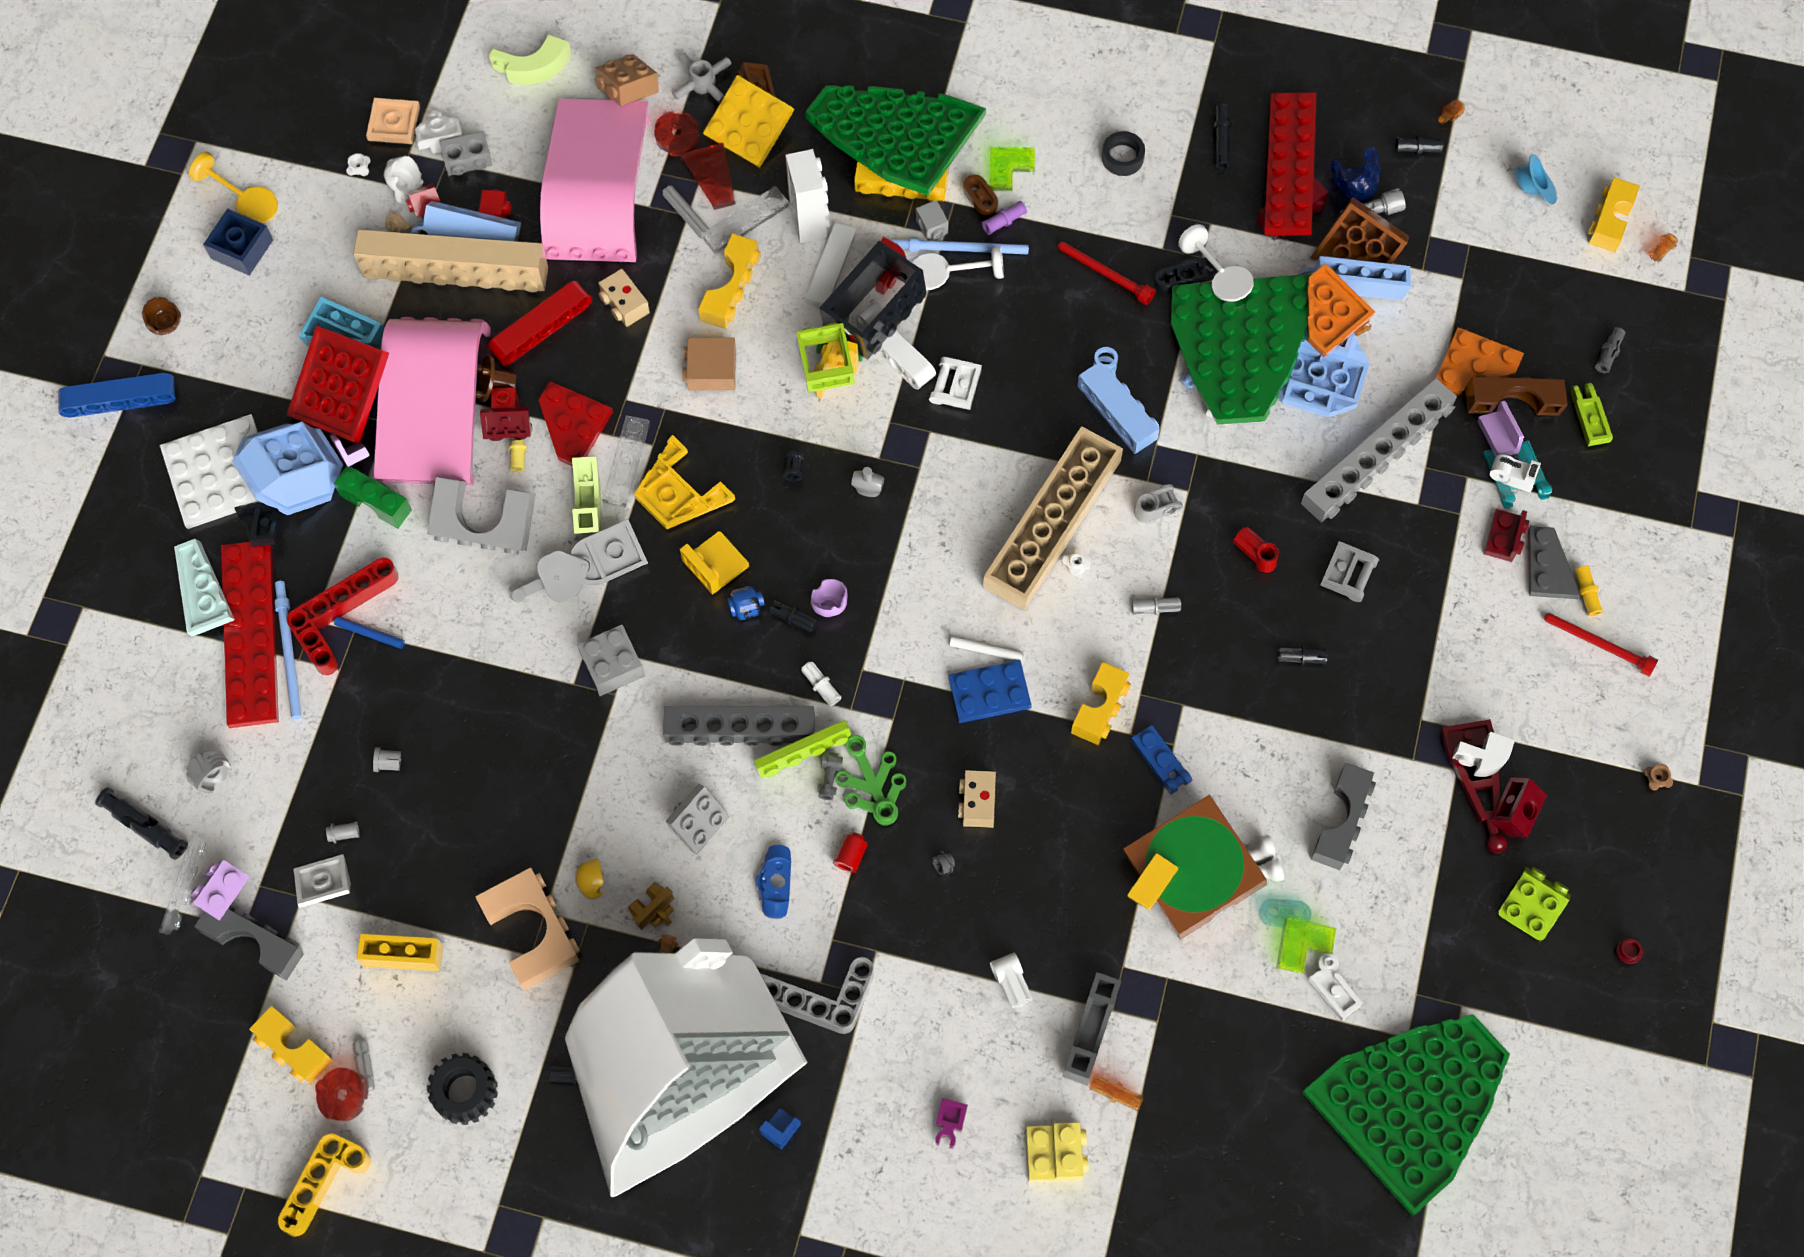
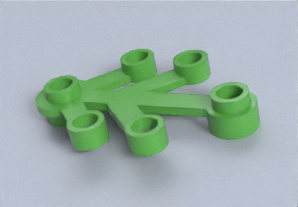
M853 735L846 742V750L849 755L856 758L866 781L853 777L847 771L842 770L835 776L836 784L842 788L850 786L871 794L875 803L861 799L857 793L851 792L846 795L845 804L849 809L860 808L873 813L874 819L881 825H890L898 817V808L895 802L900 790L906 787V777L900 773L893 775L891 779L892 787L885 799L881 790L890 769L896 765V755L892 752H885L882 755V764L875 777L865 755V739L862 736ZM859 745L861 749L859 751L852 750V746ZM887 757H891L894 761L886 763L884 760ZM840 776L848 778L846 782H840L838 779ZM896 779H902L903 784L896 785L894 781ZM850 798H856L857 802L855 804H850L848 800ZM888 810L890 815L884 817L881 815V812Z

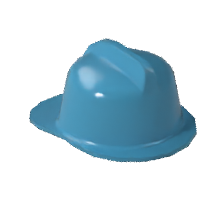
M1530 155L1528 163L1514 170L1519 187L1530 195L1541 194L1549 204H1555L1557 202V192L1551 179L1544 170L1537 155Z

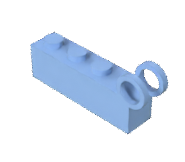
M431 201L426 205L424 221L414 227L410 234H419V230H424L428 235L518 242L521 222Z
M1320 256L1314 267L1304 268L1298 273V275L1314 273L1326 263L1359 296L1402 300L1411 287L1410 266Z
M1102 347L1095 353L1093 366L1079 375L1078 387L1132 452L1136 454L1157 440L1159 425L1153 417L1147 415L1142 403L1130 395L1129 388L1124 383H1120L1116 378L1117 352L1110 347ZM1107 352L1113 355L1114 360L1108 356H1101L1099 358L1098 356L1101 353ZM1106 361V362H1109L1110 364L1105 365V364H1102L1101 362Z

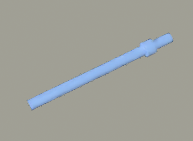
M910 237V240L891 239L902 249H909V251L918 252V249L991 253L992 248L1001 246L1002 253L1028 254L1029 245L928 241Z
M277 581L275 582L277 599L274 602L275 610L279 614L291 718L300 719L301 709L291 629L287 624L290 601L286 597L285 582Z

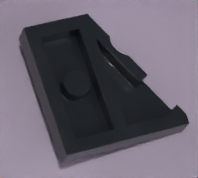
M264 503L234 507L252 547L276 545L282 515L278 508Z

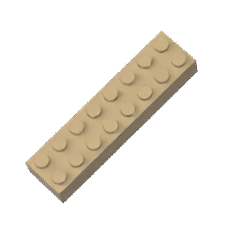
M358 230L353 253L363 278L370 280L388 279L393 282L412 281L418 284L423 282L435 283L437 285L454 284L461 287L480 286L484 289L493 287L509 291L514 289L526 290L528 292L545 291L549 268L541 243Z
M1081 426L984 575V589L1024 611L1027 609L1121 462L1123 448Z

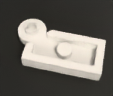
M1332 954L1322 955L1318 961L1320 971L1316 972L1308 980L1342 1021L1360 1008L1363 1003L1340 974L1336 973L1339 968L1337 957Z

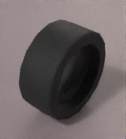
M1118 131L1106 138L1102 148V163L1110 173L1118 176H1129L1141 169L1145 157V145L1139 136L1129 131ZM1126 145L1135 150L1137 156L1134 160L1121 162L1115 160L1110 155V151L1116 146Z

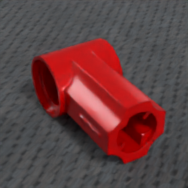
M1249 527L1240 530L1233 539V543L1255 562V566L1259 571L1264 573L1273 571L1277 564L1278 548L1272 543H1266ZM1262 556H1269L1272 559L1266 560Z

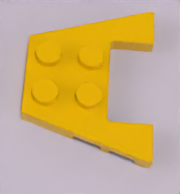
M673 435L667 441L668 444L663 452L658 455V460L653 468L648 471L634 493L635 499L666 530L735 500V495L721 482L705 495L700 496L671 467L688 453L687 448Z

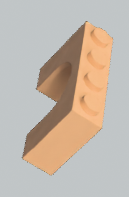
M531 868L475 896L490 925L521 910L535 911L546 919L547 930L543 941L535 949L509 962L524 991L579 962L576 954L580 952L574 938L568 940L565 931L569 930L563 917H556L553 910L558 907L551 894L545 896L542 888L546 887V884L540 873L535 875Z

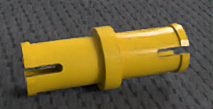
M1586 565L1576 568L1575 573L1580 586L1579 592L1584 599L1588 616H1596L1603 613L1597 594L1599 588L1594 584L1590 566Z

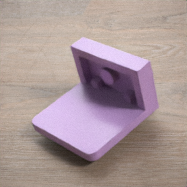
M225 860L219 863H212L204 874V877L207 878L204 884H197L189 895V898L192 899L189 904L193 908L197 906L218 921L249 879L248 875Z

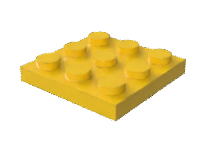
M737 75L703 134L760 168L795 109Z

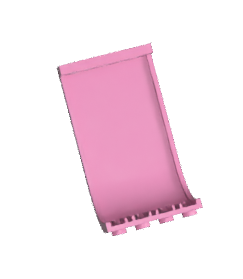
M558 99L541 189V235L546 259L636 262L634 205L646 125H649L650 120L648 101H634L620 106L614 100Z
M401 317V319H389L386 323L381 350L389 352V356L379 383L374 479L379 483L435 484L436 477L466 481L465 485H474L472 457L478 348L482 333L485 337L491 336V327L484 320L471 319L470 321H461L456 318H449L447 320H438L436 318L415 320L412 317Z

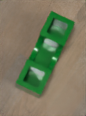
M346 466L333 483L341 497L358 507L362 503L367 505L377 514L379 519L399 529L412 511L405 497L350 466Z

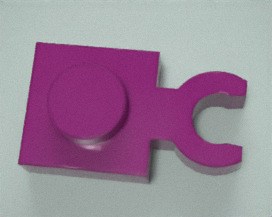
M942 1098L936 1126L943 1127V1129L936 1135V1145L939 1146L942 1137H948L951 1141L949 1149L954 1148L956 1138L953 1132H962L968 1104Z

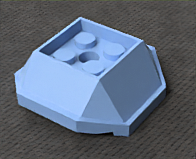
M1306 330V337L1298 350L1299 355L1286 386H1282L1278 393V399L1283 404L1326 417L1355 409L1369 367V362L1358 344L1355 333L1351 334L1326 357H1323L1307 342ZM1312 373H1317V374H1319L1320 376H1319V377L1314 376Z
M304 422L283 424L243 437L232 462L256 500L278 508V511L286 515L331 501L335 489L333 483L339 477L343 467V463L321 429L312 428Z

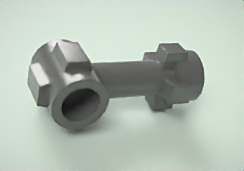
M823 753L821 768L826 770L823 785L818 784L817 792H819L818 797L823 800H833L834 795H836L837 788L833 787L835 771H841L843 757L838 756L837 753Z

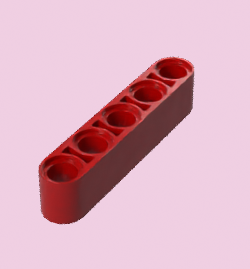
M577 281L570 282L490 341L488 349L502 365L507 366L584 311L591 304L592 297Z

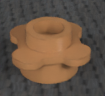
M1660 764L1653 768L1647 767L1644 770V775L1648 777V786L1651 790L1656 791L1659 787L1665 786L1669 788L1673 785L1671 772L1667 765Z

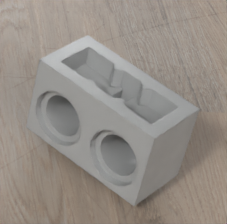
M484 131L439 141L448 176L461 175L464 172L482 170L493 166Z

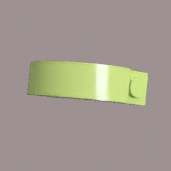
M548 35L542 47L532 55L519 57L492 49L489 57L492 68L499 73H506L508 82L519 85H531L544 82L558 74L568 62L571 51L568 41Z
M597 456L573 457L575 505L572 512L574 533L599 532L601 528V488Z

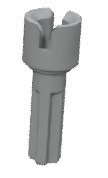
M1399 188L1381 193L1379 199L1364 203L1365 206L1377 214L1383 212L1386 215L1403 211L1406 208L1403 193L1399 191Z

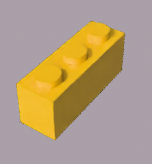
M360 934L357 960L363 967L440 972L443 945L438 938Z

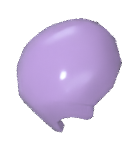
M836 579L822 580L820 587L812 591L811 607L817 614L824 617L840 614L847 605L848 593L846 586L843 582Z

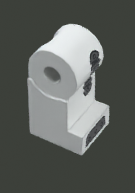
M1497 455L1492 465L1490 476L1505 485L1531 493L1541 463L1531 461L1529 464L1515 460L1508 455Z

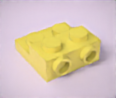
M1080 1122L1026 1127L1029 1182L1083 1179V1172H1088V1156H1082V1145H1087L1086 1129H1081Z

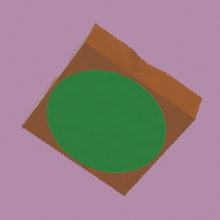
M1210 794L1123 849L1139 877L1156 853L1178 867L1177 872L1157 899V902L1180 940L1210 922L1222 910L1237 905L1267 886L1266 877Z

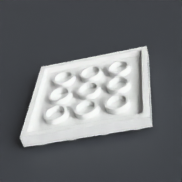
M252 414L160 445L184 525L187 529L236 513L234 507L262 504V502L254 498L232 463L243 437L258 433Z

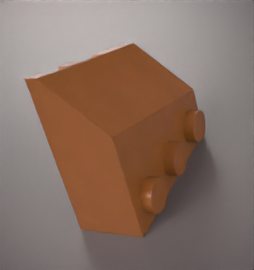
M1352 197L1327 231L1310 259L1317 261L1320 256L1392 264L1408 243L1409 236Z

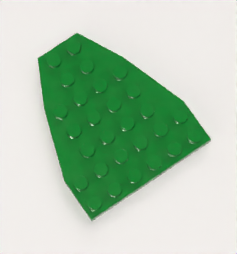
M825 86L806 110V119L836 147L884 180L927 196L986 115V108L946 94H938V98L925 97V92L920 91L917 94L906 95L903 89L868 86V91H854V86Z
M1312 274L1253 278L1254 286L1251 292L1243 299L1230 302L1215 296L1212 290V282L1172 286V329L1193 384L1202 396L1206 407L1211 411L1217 425L1266 421L1270 414V408L1275 405L1279 398L1278 393L1282 386H1286L1299 355L1298 350L1306 337L1305 332L1308 326L1307 280Z
M1472 1014L1456 1020L1442 1021L1435 1025L1417 1027L1377 1045L1364 1048V1050L1352 1055H1346L1307 1087L1302 1094L1405 1209L1414 1216L1454 1180L1463 1159H1465L1469 1152L1468 1150L1472 1142L1478 1135L1495 1100L1494 1097L1502 1080L1503 1071L1507 1065L1510 1053Z

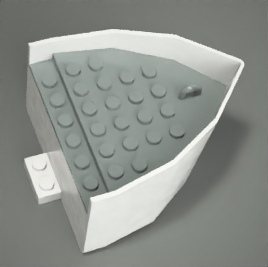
M694 938L676 954L633 953L617 966L579 1005L565 1038L611 1197L623 1193L686 1158L741 1119L786 1079L807 1064L802 1051L756 965L747 956L731 955L733 952L726 939Z

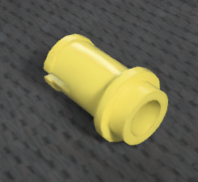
M521 440L511 441V445L508 446L510 451V471L523 472L525 471L524 461L527 446Z

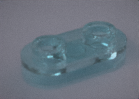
M1268 899L1262 903L1259 909V918L1268 926L1302 928L1311 919V909L1302 901ZM1275 908L1277 914H1270L1268 909ZM1301 910L1303 916H1296L1294 911Z

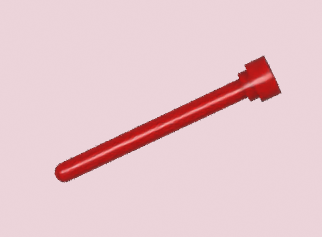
M1065 242L1058 244L1060 251L1135 293V297L1138 298L1139 302L1148 305L1154 297L1156 289L1153 287L1136 284Z
M1551 613L1544 615L1545 622L1637 665V669L1641 670L1640 673L1648 677L1652 674L1659 660L1650 655L1648 657L1644 655L1641 657Z

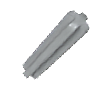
M673 186L664 188L663 196L701 239L709 236L710 228Z

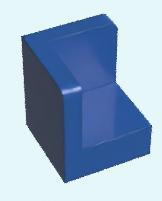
M779 1109L769 1123L765 1121L759 1130L761 1135L782 1150L799 1128L801 1122L797 1117L793 1118L784 1110Z

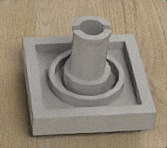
M699 783L683 802L677 803L678 807H674V812L665 821L690 851L695 854L699 853L729 818V815L710 792Z

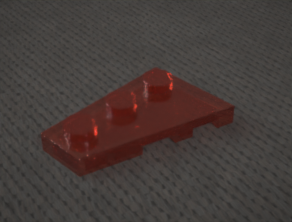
M724 143L680 154L714 210L736 204Z

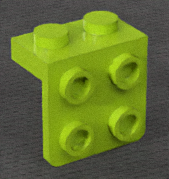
M1526 867L1499 909V915L1541 941L1546 937L1570 901L1571 894L1568 893L1569 889L1557 881L1553 884L1545 879L1546 875L1535 867L1529 869Z

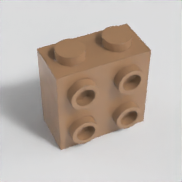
M634 54L625 55L623 58L608 61L603 65L595 67V84L597 88L620 106L659 93L658 73Z
M735 337L688 338V347H683V359L687 361V367H683L682 370L683 382H687L688 390H735Z

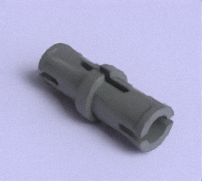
M1611 328L1606 343H1603L1600 349L1601 354L1595 365L1597 371L1601 373L1610 371L1615 357L1620 353L1619 347L1626 334L1622 328Z

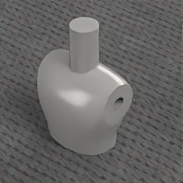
M865 467L863 470L854 471L851 485L861 495L876 497L882 491L884 477L873 473L870 467Z

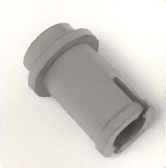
M332 823L331 826L326 827L328 842L333 841L335 844L338 840L360 837L358 823L334 825Z

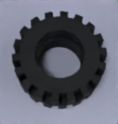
M457 1053L452 1054V1059L443 1058L441 1060L443 1064L440 1067L437 1064L434 1066V1075H429L430 1085H427V1092L430 1096H428V1099L433 1108L445 1120L448 1119L453 1124L460 1122L462 1125H468V1121L476 1123L479 1121L478 1117L483 1115L485 1118L489 1114L487 1109L489 1107L493 1109L495 1105L493 1099L498 1096L496 1091L498 1084L494 1078L495 1075L487 1064L475 1055L471 1057L468 1053H463L462 1056H459ZM462 1076L474 1077L477 1081V1087L471 1098L464 1102H453L449 1099L450 1086L457 1078Z

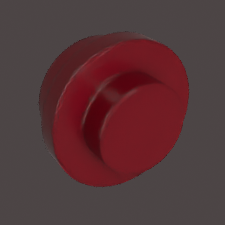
M1625 938L1618 943L1616 953L1622 962L1635 964L1642 958L1643 948L1637 940Z

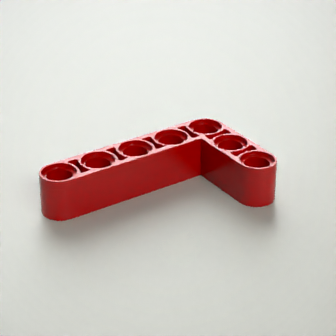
M379 558L288 614V626L320 674H333L338 668V661L319 630L335 621L337 616L342 617L397 583L399 575L390 559ZM384 570H390L388 574L381 575ZM369 582L366 587L359 588L361 584ZM348 595L345 600L339 601L341 596ZM321 608H326L323 613H317ZM305 620L303 625L296 626L299 621ZM317 639L316 643L308 645L311 640ZM330 658L327 663L320 664L322 659Z

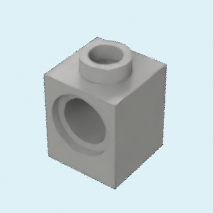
M937 200L916 208V222L926 240H938L948 234V220Z

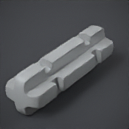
M360 1040L353 1043V1051L356 1055L354 1058L357 1077L360 1079L358 1081L359 1089L361 1092H370L375 1089L374 1079L371 1078L373 1072L370 1055L367 1054L369 1048L365 1040Z

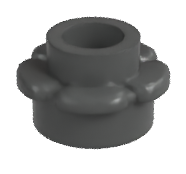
M939 851L938 855L932 858L933 866L938 874L944 875L953 872L955 861L950 853L944 854L943 851Z

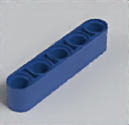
M158 373L63 387L58 390V412L63 417L72 418L172 403L175 400L174 376L168 373Z

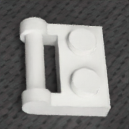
M942 357L939 364L940 372L936 386L930 394L929 401L933 404H946L970 410L982 365ZM952 369L956 370L950 393H943L949 371Z

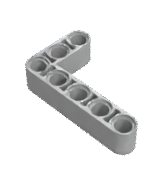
M865 957L855 959L849 968L837 1001L761 973L760 975L767 988L773 987L778 990L773 999L781 1012L837 1033L846 1034L851 1032L856 1025L874 978L873 963ZM859 967H866L869 973L861 977L855 971ZM854 990L859 992L860 996L857 1000L852 1001L846 998V994ZM797 996L802 999L801 1004L795 1007L789 1005V999ZM821 1005L826 1008V1012L818 1016L813 1014V1008ZM842 1014L848 1015L851 1018L849 1023L845 1025L839 1024L836 1019Z

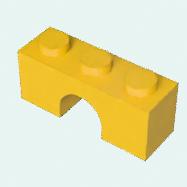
M1616 177L1613 178L1610 185H1605L1601 194L1604 202H1599L1594 214L1598 216L1597 222H1592L1588 234L1592 235L1589 244L1616 252L1628 222L1618 219L1614 213L1629 215L1635 203L1640 185Z
M1102 662L1093 680L1091 692L1100 695L1105 703L1097 708L1082 704L1072 725L1071 734L1099 745L1101 738H1107L1112 727L1108 723L1111 717H1117L1122 705L1118 702L1121 696H1127L1131 687V683L1128 682L1130 673Z
M270 1006L249 1029L256 1035L252 1040L263 1050L267 1046L272 1049L274 1053L271 1057L281 1066L285 1063L291 1066L293 1069L289 1073L300 1083L305 1079L312 1084L333 1060L310 1039L297 1049H288L287 1039L296 1027L273 1006Z

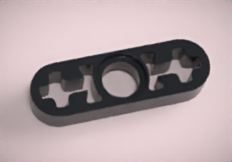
M1205 257L1160 269L1155 275L1154 285L1161 292L1172 291V286L1211 281L1219 271ZM1205 266H1208L1210 269L1213 268L1212 272H1209L1208 269H1205ZM1188 270L1192 272L1193 277L1185 279L1180 273ZM1165 277L1166 280H1169V283H1165L1164 280L1161 281V278Z

